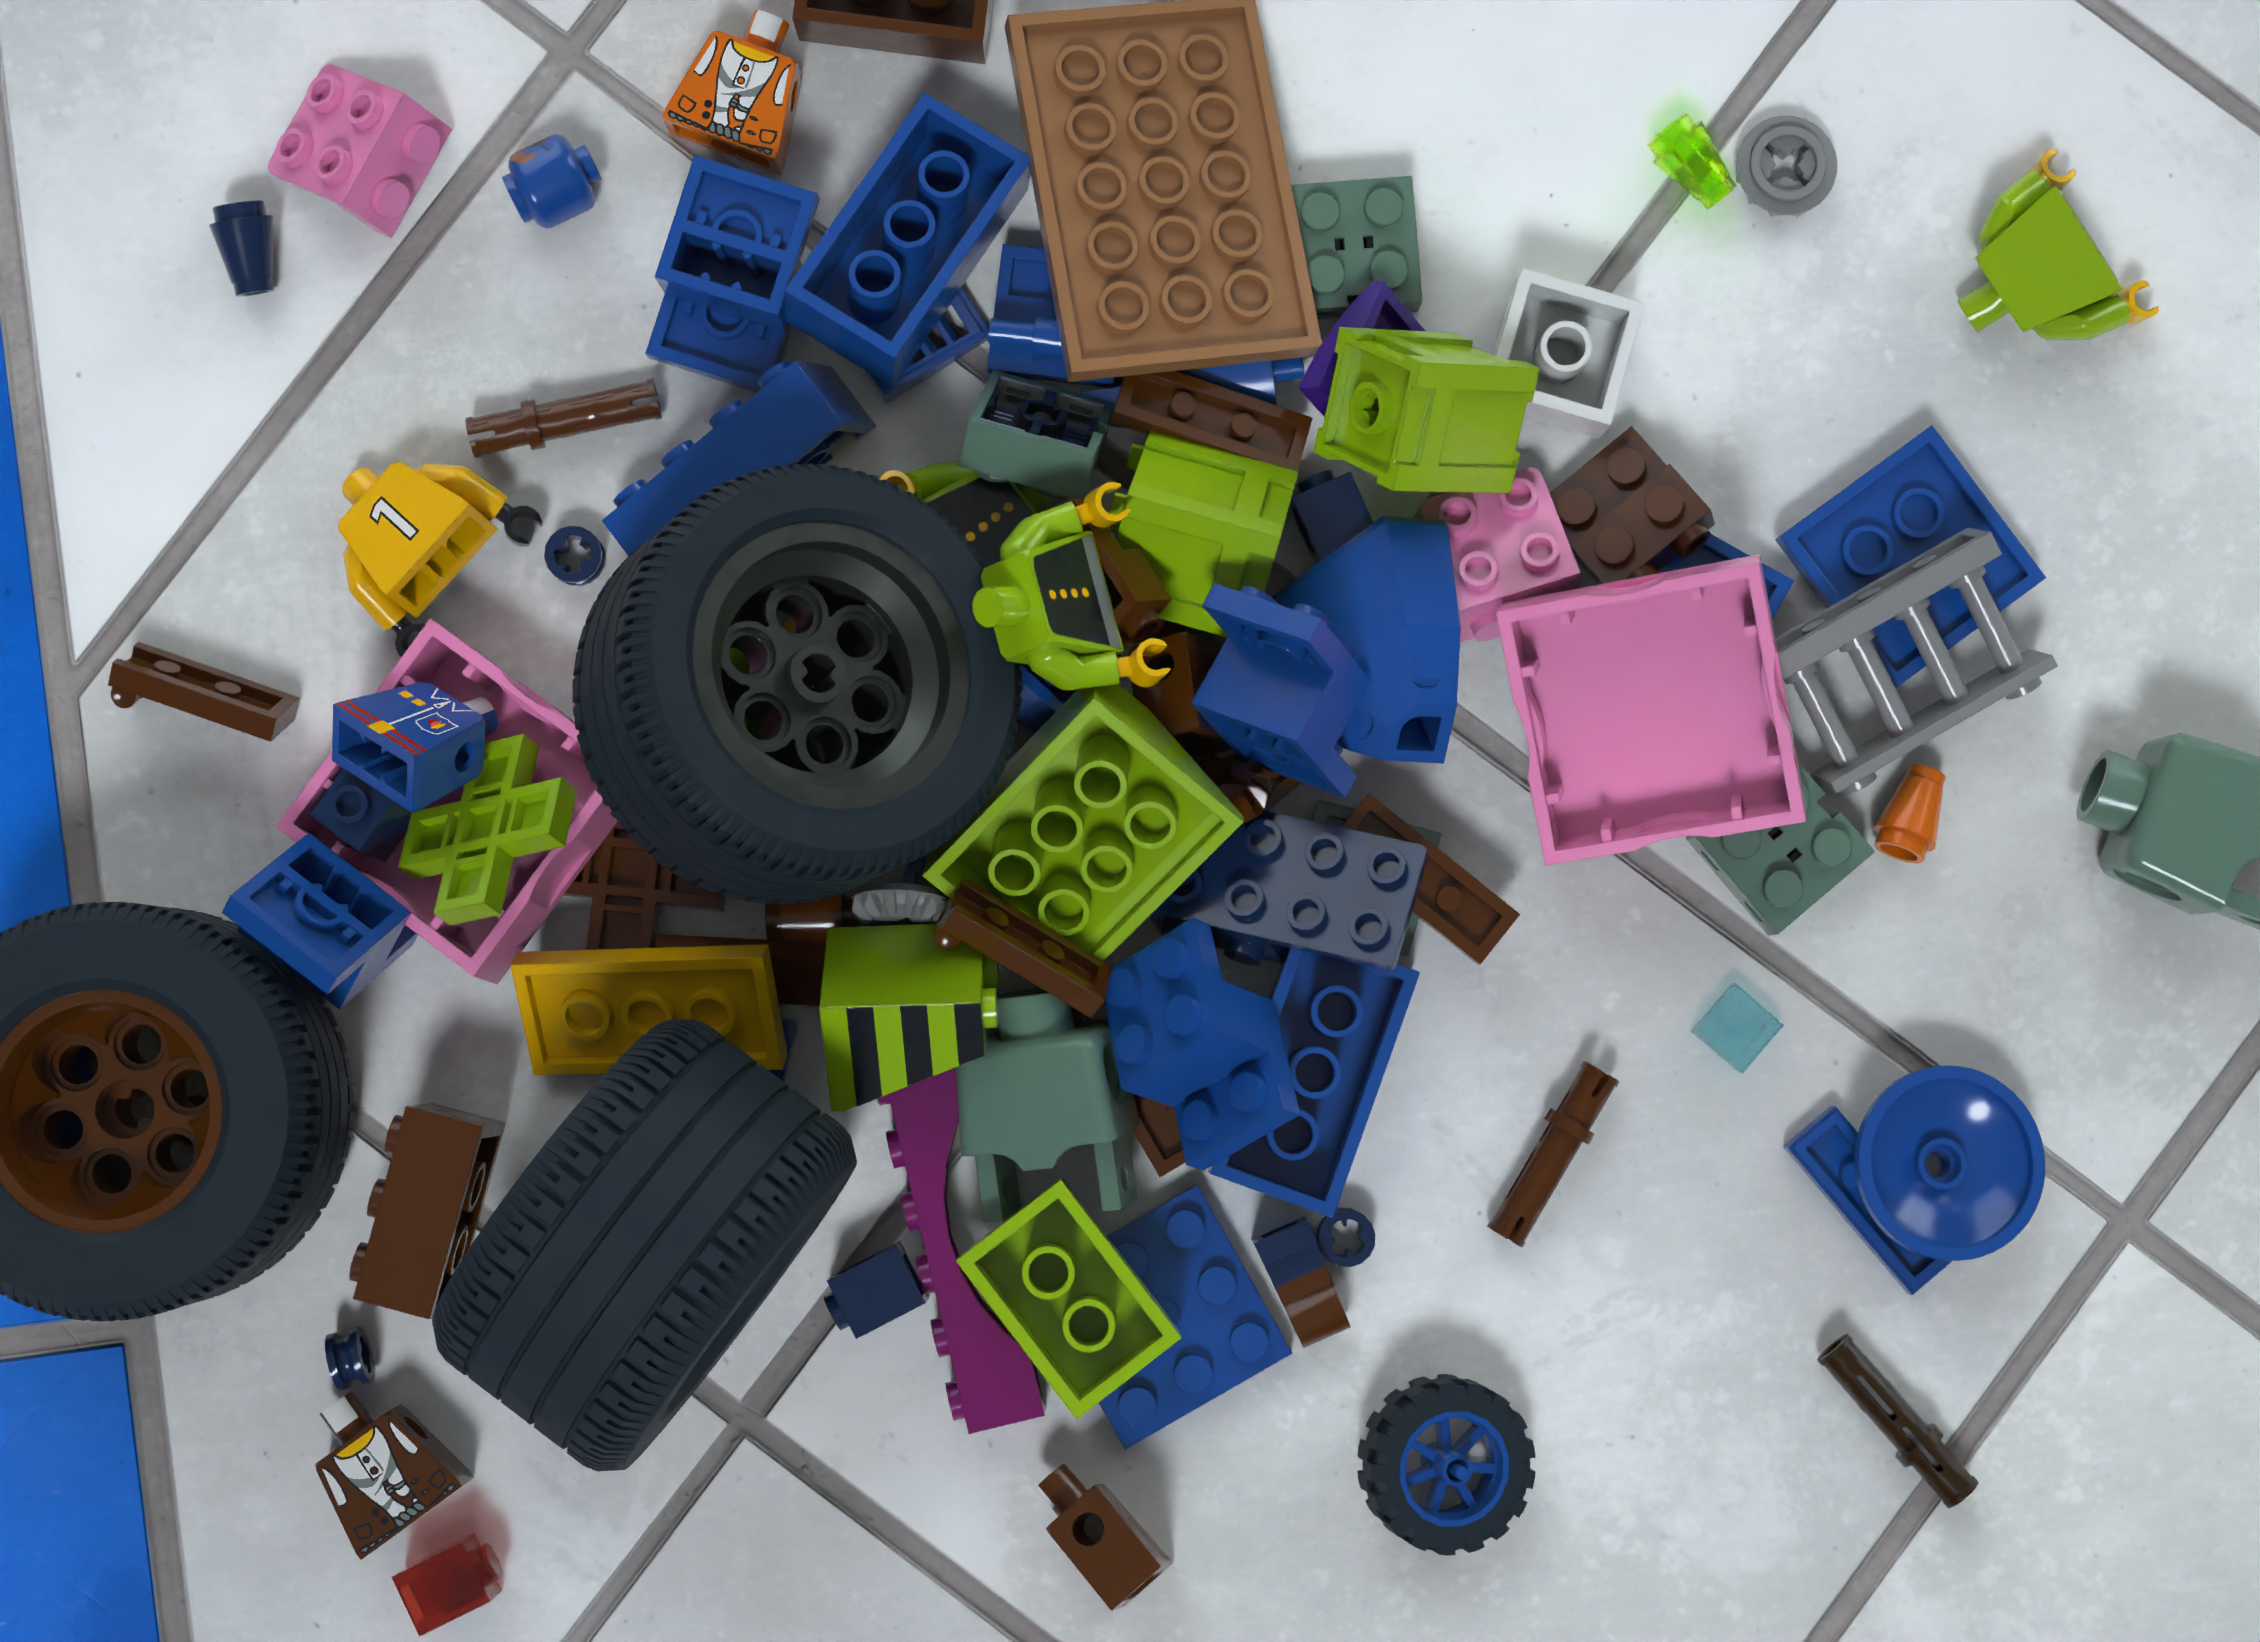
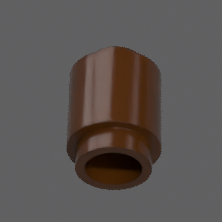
M844 892L829 898L805 903L765 904L767 940H782L783 944H826L828 928L859 927V921L854 918V913H852V897L854 895L845 896Z

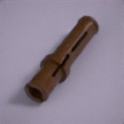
M651 378L645 382L567 399H559L536 405L534 399L521 402L520 409L474 418L471 416L467 417L465 422L468 435L491 430L495 431V435L492 437L469 441L474 457L479 458L485 454L529 444L532 450L545 448V441L650 419H662L660 402L658 401L633 406L632 404L634 400L658 395L654 379Z
M1583 1061L1579 1073L1557 1110L1555 1111L1550 1108L1544 1119L1549 1121V1124L1492 1221H1489L1488 1228L1523 1248L1527 1236L1582 1142L1589 1145L1595 1134L1590 1129L1620 1081Z

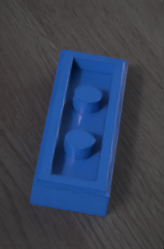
M1830 1106L1783 1147L1906 1293L1913 1295L1952 1261L1931 1259L1913 1253L1892 1240L1876 1224L1862 1200L1856 1180L1854 1163L1858 1132L1836 1106Z

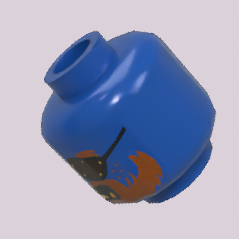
M558 134L542 139L511 155L508 162L510 173L502 177L507 191L524 223L534 219L539 226L546 229L562 224L593 208L595 193L591 184L602 180L587 147L582 145L573 149L569 141Z

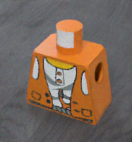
M755 10L743 40L721 31H713L664 110L662 118L670 134L781 175L785 166L802 79L797 61L779 53L790 25L774 14Z

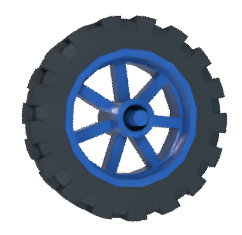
M1437 1374V1378L1432 1380L1425 1376L1413 1379L1408 1382L1410 1388L1404 1391L1395 1389L1383 1399L1386 1403L1380 1413L1373 1411L1365 1425L1370 1430L1366 1440L1360 1439L1357 1457L1363 1460V1470L1357 1471L1360 1488L1367 1492L1368 1499L1365 1501L1371 1512L1383 1522V1525L1389 1531L1412 1546L1423 1551L1427 1549L1433 1550L1439 1555L1446 1556L1455 1555V1550L1463 1549L1468 1553L1478 1551L1485 1547L1483 1541L1490 1537L1495 1540L1502 1537L1510 1529L1506 1524L1513 1515L1519 1518L1528 1503L1523 1498L1527 1488L1533 1489L1535 1481V1471L1530 1469V1458H1536L1533 1440L1525 1436L1524 1430L1528 1427L1522 1416L1511 1409L1510 1403L1504 1397L1470 1379H1460L1455 1375ZM1449 1418H1460L1471 1422L1472 1425L1452 1446ZM1435 1424L1437 1442L1424 1445L1416 1440L1428 1426ZM1482 1437L1486 1447V1461L1469 1460L1465 1455ZM1412 1448L1421 1454L1420 1462L1422 1467L1406 1473V1461ZM1473 1472L1483 1473L1478 1487L1471 1493L1466 1483L1471 1479ZM1433 1478L1423 1507L1412 1497L1409 1487ZM1447 1485L1453 1486L1462 1502L1448 1509L1439 1510Z

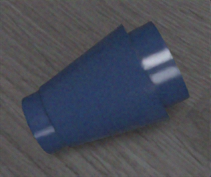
M243 201L212 208L215 223L210 224L209 227L231 283L234 284L235 295L238 297L274 291L272 282L273 216L266 215L264 201Z

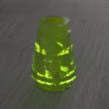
M1687 112L1671 122L1647 144L1656 156L1652 162L1697 201L1700 200L1706 209L1717 204L1737 186L1730 177V173L1702 120L1695 123Z

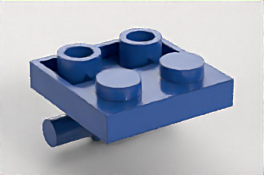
M1002 244L994 316L990 320L988 344H990L987 364L988 373L991 374L994 369L1023 378L1113 388L1114 377L1068 382L1045 251L1041 248Z

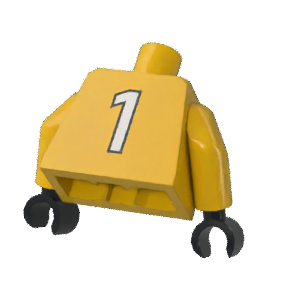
M398 461L392 463L380 477L369 468H359L347 477L342 487V494L353 506L339 520L338 530L348 543L343 557L349 592L384 631L390 628L397 635L395 640L396 650L402 657L408 649V636L413 631L420 632L425 626L423 623L412 624L406 618V613H410L417 619L498 530L490 522L493 518L504 524L508 540L519 547H528L530 543L512 531V522L517 517L527 516L542 527V520L534 508L529 506L513 508L505 502L507 499L506 494L464 466L426 463L417 470H414Z

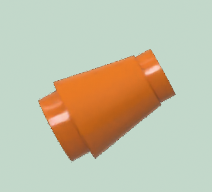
M1909 765L1906 775L1902 778L1873 827L1874 832L1877 834L1874 846L1878 851L1900 861L1922 863L1926 853L1935 849L1943 785L1946 779L1942 772L1926 765Z

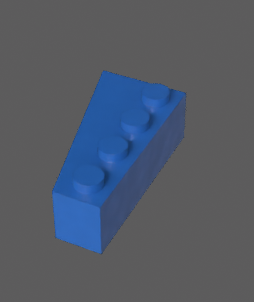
M788 360L781 361L759 378L757 384L761 389L745 403L742 404L740 400H735L719 410L709 421L713 429L694 444L692 440H687L668 452L661 460V464L665 469L648 483L644 479H640L622 490L613 500L617 508L606 516L602 522L629 557L631 553L689 504L714 487L740 475L764 468L793 464L825 465L833 459V456L830 454L832 448L829 445L847 432H853L857 439H860L876 427L875 423L832 366L794 361L792 364Z

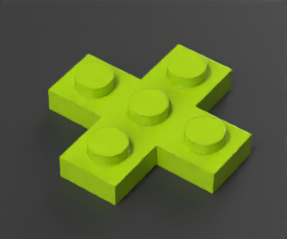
M525 734L485 743L484 768L477 778L464 785L461 801L419 810L411 814L398 868L414 880L443 874L433 914L450 926L501 915L514 858L565 847L578 790L562 777L531 784L540 746Z

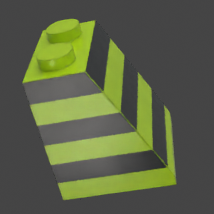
M937 924L828 928L819 1009L831 1112L846 1111L853 1107H858L985 1056L986 1028H998L997 989L988 987H999V963L963 941H960L957 946L950 949L940 947L934 940Z

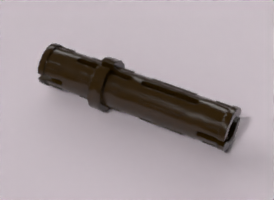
M1849 1334L1839 1337L1817 1358L1818 1362L1826 1367L1836 1381L1857 1403L1858 1407L1896 1447L1898 1451L1895 1457L1904 1467L1912 1466L1939 1495L1947 1508L1956 1506L1975 1490L1979 1484L1978 1480L1968 1473L1959 1460L1941 1441L1943 1437L1942 1431L1935 1424L1927 1425L1898 1393L1892 1383L1883 1376L1867 1356L1853 1343V1339ZM1858 1375L1862 1376L1893 1411L1892 1414H1888L1856 1378ZM1907 1427L1923 1447L1939 1463L1937 1466H1934L1902 1428Z

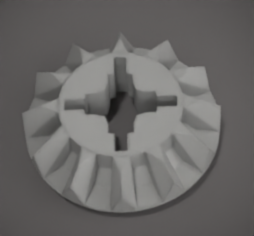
M1777 116L1759 123L1746 135L1736 154V182L1741 184L1747 195L1748 203L1758 205L1768 211L1771 217L1777 215H1795L1798 217L1811 210L1826 198L1836 179L1837 157L1830 139L1817 125L1800 117ZM1801 149L1804 153L1798 159L1799 163L1794 169L1799 180L1795 182L1792 178L1786 176L1780 181L1776 180L1771 185L1768 180L1776 166L1774 160L1770 158L1771 155L1775 154L1783 160L1790 154L1794 156Z
M909 883L875 884L867 887L866 891L857 893L852 897V913H854V918L860 923L871 926L938 924L940 912L947 904L949 898L944 897L940 890L923 885Z

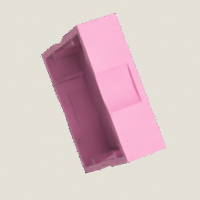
M1760 554L1503 602L1500 605L1496 615L1513 703L1519 712L1527 736L1529 750L1528 780L1545 866L1637 851L1644 846L1670 838L1685 836L1713 838L1806 822V804Z
M430 618L375 693L424 682L433 684L461 703L479 697L488 700L496 712L498 724L494 733L485 736V743L525 734L540 746L531 784L562 777L578 790L565 847L515 857L501 915L450 926L433 914L443 874L414 880L398 868L405 837L385 863L359 852L309 815L343 769L332 761V752H330L276 827L295 842L299 841L307 833L313 835L412 913L405 924L407 927L472 976L498 985L509 970L516 953L523 951L566 890L615 826L617 820L610 814L612 810L609 805L605 806L601 795L597 793L596 788L598 786L596 782L591 781L589 770L586 769L584 764L587 761L586 757L581 755L580 743L577 740L579 730L575 729V722L456 634ZM464 785L421 810L461 801Z

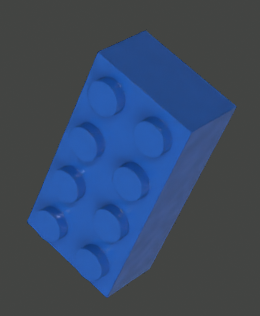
M924 92L785 289V321L893 387L1028 191L1030 156Z
M1287 947L1269 999L1274 1000L1300 1115L1208 1168V1172L1214 1176L1333 1218L1420 972L1399 964L1396 965L1395 969L1389 971Z

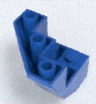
M1382 516L1281 589L1272 598L1277 604L1294 609L1297 603H1302L1326 615L1331 621L1329 629L1337 639L1343 641L1355 651L1356 655L1353 659L1371 680L1339 737L1337 744L1343 749L1379 760L1444 764L1457 708L1461 633L1448 525L1445 520Z

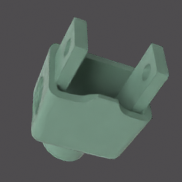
M2176 733L2146 742L2140 749L2136 760L2108 749L2102 752L2095 761L2083 785L2076 811L2078 820L2109 832L2099 860L2102 871L2108 876L2190 915L2215 912L2260 930V899L2232 888L2241 868L2250 861L2260 858V756L2185 733Z
M1040 987L997 995V1034L986 1037L985 1056L955 1067L961 1156H975L984 1223L1003 1221L1021 1209L1015 1162L1022 1171L1051 1169L1056 1166L1061 1155L1069 1148L1086 1144H1093L1102 1211L1122 1210L1138 1198L1129 1132L1139 1126L1140 1121L1134 1094L1121 1090L1108 1022L1075 1025L1072 1007Z

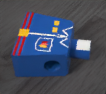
M424 682L333 704L332 761L411 813H414L480 775L484 768L485 736L496 731L498 724L497 715L491 703L485 698L479 697L461 703L433 684Z

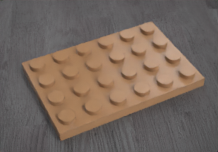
M1181 0L1008 15L1005 23V33L1027 155L1030 156V173L1068 382L1315 356L1322 344L1255 0Z

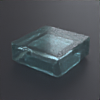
M1732 983L1691 1032L1738 1073H1744L1784 1024L1738 984Z

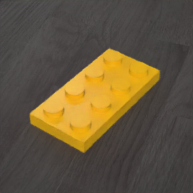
M768 944L517 952L510 964L534 1075L605 1074L636 1041L654 1026L666 1020L696 1019L711 1026L723 1035L726 1041H730L757 1061V1066L762 1065L767 1070H782L787 1060L788 1053Z

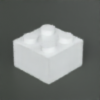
M1522 267L1510 292L1493 355L1503 360L1525 361L1540 368L1532 403L1527 402L1524 417L1600 439L1611 426L1646 303Z

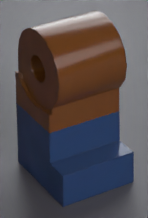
M1304 1216L1251 1239L1303 1348L1351 1328L1333 1287L1332 1276L1318 1247L1309 1222Z

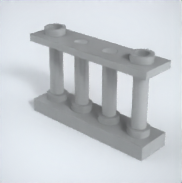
M1966 528L1775 638L1782 678L1785 684L1794 685L1832 759V762L1810 774L1820 787L1835 794L1839 792L1850 794L1867 787L1877 778L1875 771L2004 697L2006 699H2015L2032 692L2041 685L2040 676L2058 667L2053 655L2031 649L2019 652L1982 578L1986 573L1984 565L2002 555L1991 532ZM1948 585L1952 589H1959L1997 665L1994 669L1966 685L1927 610V607L1931 604L1929 596ZM1892 617L1895 620L1904 621L1942 696L1940 700L1912 716L1909 715L1872 642L1876 635L1873 628ZM1838 648L1840 652L1848 651L1887 727L1886 731L1856 748L1816 673L1820 668L1818 660Z

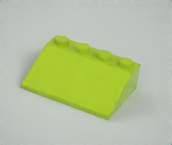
M1117 684L1078 689L1006 763L994 789L974 817L958 833L950 837L947 842L927 854L922 876L948 897L964 876L1104 961L1244 822V816L1152 712L1122 686Z

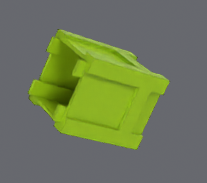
M1339 327L1334 351L1338 354L1323 427L1318 428L1313 453L1327 460H1344L1378 477L1377 484L1392 491L1511 493L1520 457V452L1516 451L1527 402L1532 403L1540 368L1525 361L1503 360L1472 346V339L1458 333Z
M1150 430L1145 446L1132 443L1126 468L1136 472L1127 495L1115 492L1109 514L1115 515L1131 508V511L1127 517L1111 525L1110 531L1118 533L1116 540L1122 549L1139 548L1172 598L1159 613L1163 620L1228 637L1202 604L1214 583L1237 591H1241L1242 587L1246 585L1257 588L1265 593L1298 472Z

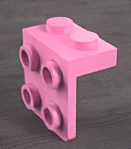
M328 64L319 71L317 77L309 85L306 96L286 132L277 142L276 149L268 163V170L282 181L337 204L374 231L392 238L449 137L452 128L405 93L333 64Z
M1529 467L1516 471L1511 493L1447 492L1428 498L1422 503L1421 518L1445 520L1448 525L1461 625L1460 642L1473 638L1477 641H1488L1500 637L1496 611L1503 602L1580 588L1581 572L1543 475L1538 469Z

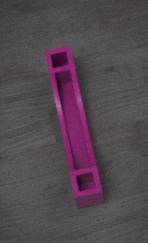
M955 1068L880 1097L877 1100L879 1106L891 1104L896 1129L886 1131L888 1148L894 1168L905 1166L911 1189L910 1192L901 1194L904 1216L909 1231L918 1229L921 1231L926 1254L915 1257L923 1293L935 1292L941 1315L939 1318L930 1320L934 1343L939 1358L950 1355L956 1380L945 1383L951 1414L954 1421L965 1418L968 1434L1045 1416L1046 1406L1036 1366L1002 1321L982 1300L973 1283L956 1262L959 1253L951 1231L947 1202L949 1159L959 1125Z

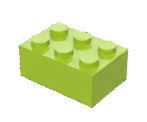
M1063 1177L975 1243L956 1260L957 1264L1076 1420L1182 1338L1180 1330Z

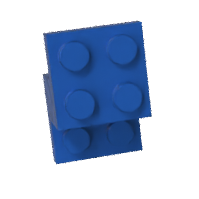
M694 155L655 274V279L665 294L645 352L647 357L758 392L761 389L757 384L759 378L780 362L792 326L785 321L784 291L802 266L800 259L820 201L818 193Z
M1214 583L1202 606L1228 637L1191 704L1230 748L1240 756L1242 761L1258 762L1261 768L1346 799L1358 776L1340 756L1343 749L1337 744V741L1371 681L1353 659L1356 655L1355 651L1349 645L1337 639L1329 629L1331 625L1330 619L1311 606L1297 603L1294 609L1277 604L1272 597L1257 588L1245 585L1241 591H1237Z
M307 833L231 894L222 911L224 915L239 926L237 931L253 940L281 965L339 1010L408 950L418 936L417 933L405 925L412 913L310 833Z
M1192 917L1111 968L1104 1006L1121 1090L1174 1108L1187 1166L1204 1171L1300 1115L1274 1000L1222 980L1210 924Z

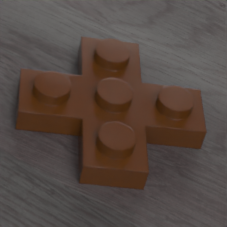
M618 821L563 895L592 898L586 950L655 948L661 905L724 912L726 897L719 895L717 891L710 892L702 887H698L693 884L692 880L686 881L679 875L670 872V867L661 866L657 860L647 855L648 851L645 848L641 849L627 835L629 832L626 828L622 829Z

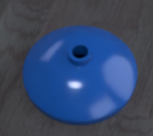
M1935 1066L1917 1070L1899 1078L1880 1093L1871 1104L1863 1118L1856 1139L1854 1163L1856 1180L1862 1200L1869 1214L1892 1240L1905 1249L1927 1258L1961 1261L1983 1257L1997 1251L2012 1241L2025 1228L2033 1216L2042 1195L2045 1180V1154L2041 1135L2031 1113L2018 1096L2006 1085L1994 1077L1975 1069L1961 1066ZM1931 1153L1937 1155L1941 1161V1170L1936 1176L1931 1175L1926 1167V1160Z

